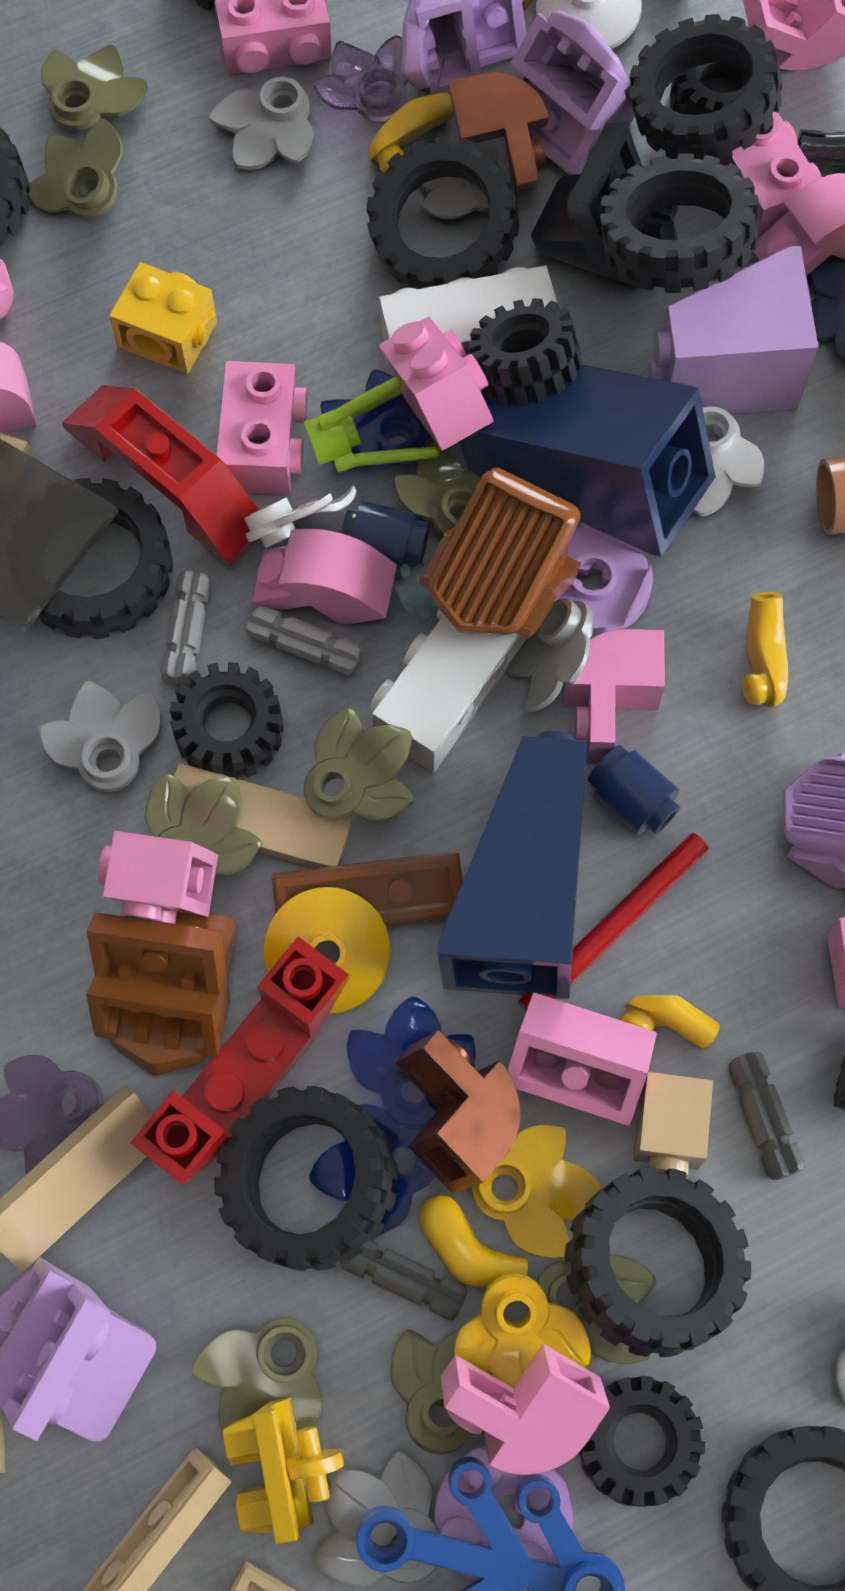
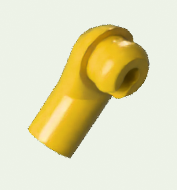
M637 995L624 1005L627 1012L620 1019V1021L651 1031L654 1030V1027L670 1028L701 1050L710 1046L720 1029L718 1022L678 995Z

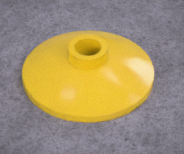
M336 887L309 889L289 899L272 918L265 935L263 950L267 973L298 936L313 948H316L320 942L325 940L332 941L339 947L340 955L334 963L348 973L350 978L329 1014L345 1012L359 1006L369 999L381 985L389 967L390 939L387 928L379 913L361 896Z

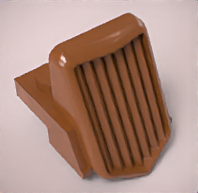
M492 468L480 478L457 525L443 535L418 584L428 588L433 601L458 632L508 635L515 632L528 639L547 621L555 600L573 584L582 564L567 556V549L580 521V511L572 503L503 469Z
M95 912L86 931L95 974L86 993L94 1036L110 1039L111 1045L118 1052L153 1076L197 1064L205 1060L208 1055L218 1057L230 1003L228 978L237 943L235 920L232 917L210 913L208 917L177 913L175 924L143 920L134 916H118Z

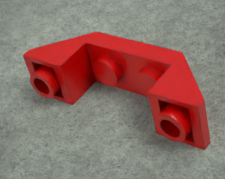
M102 385L62 422L63 428L103 462L115 454L182 510L187 532L228 567L258 540L248 541L245 534L250 532L244 518L259 511V509L221 458L137 389Z
M298 936L257 986L261 996L260 1001L222 1046L218 1057H213L183 1096L172 1090L130 1143L184 1186L218 1156L221 1145L228 1146L233 1136L228 1131L237 1118L245 1119L252 1112L249 1106L262 1097L269 1098L312 1044L349 980V974Z

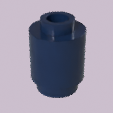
M361 501L357 512L347 510L341 533L367 543L397 564L396 570L405 571L406 566L420 569L427 547L430 522L417 520V513Z
M617 745L598 762L588 776L587 781L596 789L594 796L637 835L643 834L648 829L654 834H658L672 821L680 810V806L674 801L680 789L636 750L629 753L621 745Z

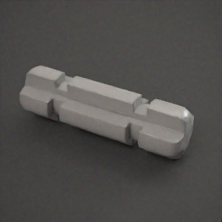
M186 570L182 571L177 577L175 588L177 598L172 604L165 645L168 647L167 651L163 653L160 669L163 681L166 683L190 685L189 675L196 671L197 663L194 661L195 656L199 654L206 615L204 606L208 603L211 587L208 575L205 573Z
M266 606L255 608L247 625V634L250 638L266 644L269 641H275L276 648L319 665L321 662L326 661L328 662V668L345 675H349L356 670L362 656L363 646L359 642L343 636L340 639H334V633L292 616L283 619L282 612Z

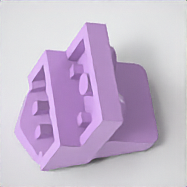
M410 0L403 22L401 72L416 89L429 88L430 95L442 92L449 93V81L482 74L481 67L514 57L526 36L522 0Z
M558 10L553 12L549 19L542 14H537L510 63L518 70L515 76L528 83L541 97L549 116L547 126L529 130L530 138L540 136L544 154L568 174H581L587 162L588 154L594 148L605 123H629L633 121L635 115L629 95L631 82L619 58L589 22Z
M844 753L822 758L783 791V830L785 838L793 844L787 857L835 890L845 888Z
M39 1257L32 1270L23 1273L0 1291V1409L4 1412L12 1430L35 1441H38L47 1423L51 1425L57 1424L92 1442L105 1440L111 1433L154 1356L156 1342L146 1330L107 1308L88 1285Z

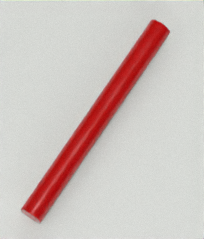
M690 833L573 947L570 986L709 850L707 844L700 836ZM533 993L525 994L518 1001V1004L525 1011L528 1009ZM540 994L546 997L557 999V997L552 995Z

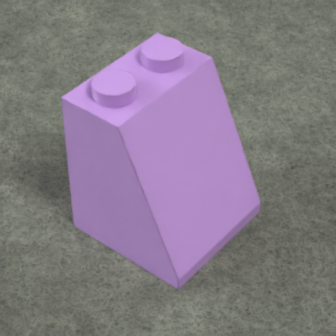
M801 246L787 247L735 273L728 280L719 281L709 286V288L668 306L663 331H656L654 334L655 363L648 364L647 377L698 387L702 408L710 406L720 407L729 414L797 409L819 348Z

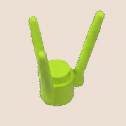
M394 377L372 388L335 410L303 421L319 465L334 461L338 473L356 466L433 459L440 455V451L437 447L352 453L351 448L361 444L353 419L401 395L400 387L402 381L398 377Z

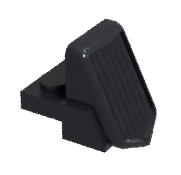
M627 122L605 123L594 148L588 154L587 162L581 174L565 175L557 181L531 233V239L535 248L546 256L631 285L634 289H642L638 287V281L631 279L629 282L621 279L617 275L616 266L610 268L605 259V250H603L600 214L603 196H609V186L616 178L623 180L628 169L638 164L644 167L642 166ZM678 206L656 210L642 218L635 228L642 234L659 240L678 241L677 230L673 221L678 211Z

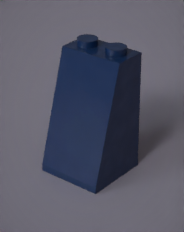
M582 364L581 369H576L578 376L573 383L563 380L566 388L564 391L557 395L551 389L546 392L548 400L539 403L536 396L528 397V405L518 406L515 397L512 398L509 405L500 404L498 397L491 400L486 396L485 391H482L481 394L494 422L459 441L469 471L482 477L483 474L492 468L503 469L575 505L581 515L579 522H583L648 554L662 557L716 478L698 387Z
M559 731L542 732L537 737H522L438 941L437 955L443 989L525 995L534 992L552 995L557 998H570L587 740H575L572 735Z

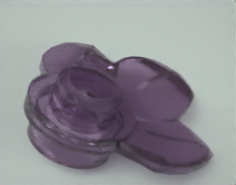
M399 35L389 38L381 45L375 55L346 42L338 41L335 44L331 60L332 74L313 81V88L318 97L326 105L337 110H355L370 121L387 122L408 101L406 84L409 81L400 69L402 38Z
M26 1055L7 1063L4 1066V1077L11 1093L0 1098V1149L13 1152L24 1150L25 1172L27 1175L104 1104L102 1091L98 1083L86 1073L62 1071L50 1058L41 1055ZM71 1091L75 1096L76 1105L74 1110L69 1115H66L62 1111V1100L64 1095Z

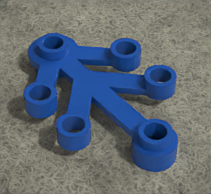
M464 1457L456 1461L449 1471L448 1482L454 1498L459 1503L468 1506L490 1547L411 1527L406 1515L392 1506H377L370 1509L361 1517L356 1528V1544L360 1558L368 1567L379 1572L397 1570L410 1559L480 1577V1579L461 1591H521L522 1589L531 1591H576L578 1582L586 1576H594L600 1580L599 1591H625L623 1576L617 1565L609 1557L598 1552H585L560 1510L561 1501L557 1488L548 1477L540 1474L527 1476L519 1483L516 1490V1502L524 1518L532 1523L539 1524L559 1565L529 1557L492 1492V1478L487 1466L475 1457ZM467 1470H476L483 1476L482 1485L475 1492H463L457 1486L460 1475ZM537 1487L547 1489L550 1492V1501L546 1507L541 1510H532L526 1506V1497L532 1489ZM381 1523H389L397 1530L395 1540L384 1546L373 1542L370 1537L373 1528Z

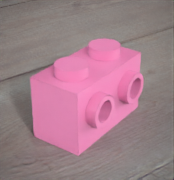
M214 0L227 75L245 72L255 73L264 69L297 64L307 65L316 61L332 59L330 21L325 0Z
M773 112V124L766 133L760 131L756 135L757 141L745 150L739 147L732 151L733 156L720 160V164L725 167L730 163L741 170V177L743 179L749 177L755 186V195L758 196V239L789 211L784 204L789 197L806 185L822 178L818 167L814 163H809L799 148L794 128L788 121H783L778 112Z
M428 316L419 322H410L401 326L394 332L391 338L378 345L393 376L400 378L402 381L400 390L406 402L442 451L494 422L480 392L481 389L488 386L486 377L472 354L466 355L459 339L452 330L443 334Z
M226 361L217 456L221 458L246 493L290 495L292 473L302 474L304 441L302 438H295L296 422L304 423L303 421L307 420L308 388L298 387L295 364Z
M114 831L111 846H104L100 855L98 881L104 885L103 897L123 903L121 911L123 915L175 924L177 913L208 917L218 854L190 841Z
M533 992L507 1071L518 1090L630 1126L648 1074L657 1032Z

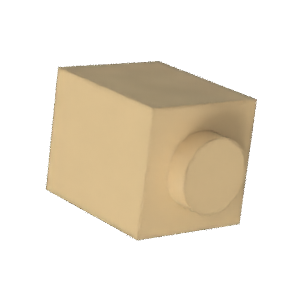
M648 1072L639 1097L633 1161L649 1163V1167H656L657 1173H664L669 1168L686 1172V1176H688L689 1168L699 1169L707 1159L713 1080Z

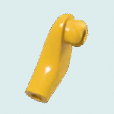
M447 92L431 94L412 99L404 104L387 120L372 139L368 149L370 161L372 163H379L381 172L385 173L389 168L387 162L392 156L398 152L402 156L405 154L402 148L425 133L451 120L454 117L450 94Z
M760 592L751 596L746 648L753 673L745 676L742 682V690L746 701L751 705L757 706L765 703L768 707H775L780 705L785 699L788 686L782 594L778 592Z
M438 1194L427 1199L421 1206L418 1219L420 1228L448 1271L459 1282L468 1286L487 1288L493 1281L504 1275L521 1274L527 1276L528 1260L497 1251L482 1243L474 1234L461 1207L453 1198Z

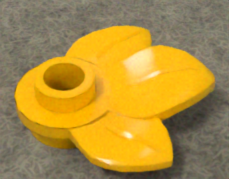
M535 1125L518 1133L511 1149L483 1183L472 1187L473 1200L478 1209L487 1217L504 1222L507 1233L516 1247L528 1254L549 1259L565 1257V1247L570 1239L564 1221L575 1218L585 1208V1203L603 1189L602 1185L588 1171L574 1163L562 1160L566 1146V1130L563 1127L553 1125ZM501 1177L511 1179L516 1185V1195L510 1200L498 1199L492 1192V1183L496 1179Z
M521 1274L504 1275L487 1287L481 1299V1313L461 1327L454 1345V1356L456 1354L488 1374L492 1373L493 1377L514 1388L542 1344L547 1345L582 1367L589 1365L591 1357L589 1338L575 1312L567 1307L549 1303L542 1287L532 1278ZM514 1301L525 1303L528 1309L522 1319L510 1321L503 1316L504 1309L509 1303Z

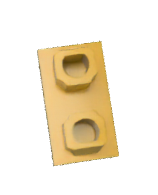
M291 1397L271 1400L254 1414L235 1421L223 1429L226 1456L231 1466L261 1461L265 1485L243 1488L236 1494V1511L240 1531L249 1533L274 1532L276 1544L297 1541L299 1539L298 1531L314 1523L310 1502H319L330 1498L326 1474L344 1466L341 1449L321 1450L317 1426L296 1429Z

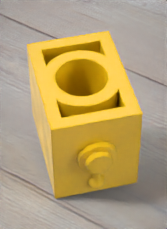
M139 262L109 315L118 348L187 375L217 323L212 289L196 284L193 279L183 273H168L142 262Z

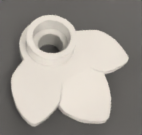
M714 406L704 407L703 413L707 434H714L721 438L718 441L709 442L716 478L693 510L699 516L710 515L723 507L730 496L733 484L741 487H758L761 485L764 475V458L758 446L740 436V428L734 417L726 410Z
M353 485L344 495L333 500L329 493L319 501L317 498H313L295 509H292L287 497L245 517L244 520L250 530L245 535L249 542L260 538L264 547L267 548L290 536V531L295 530L293 521L310 514L339 512L352 503L357 491Z

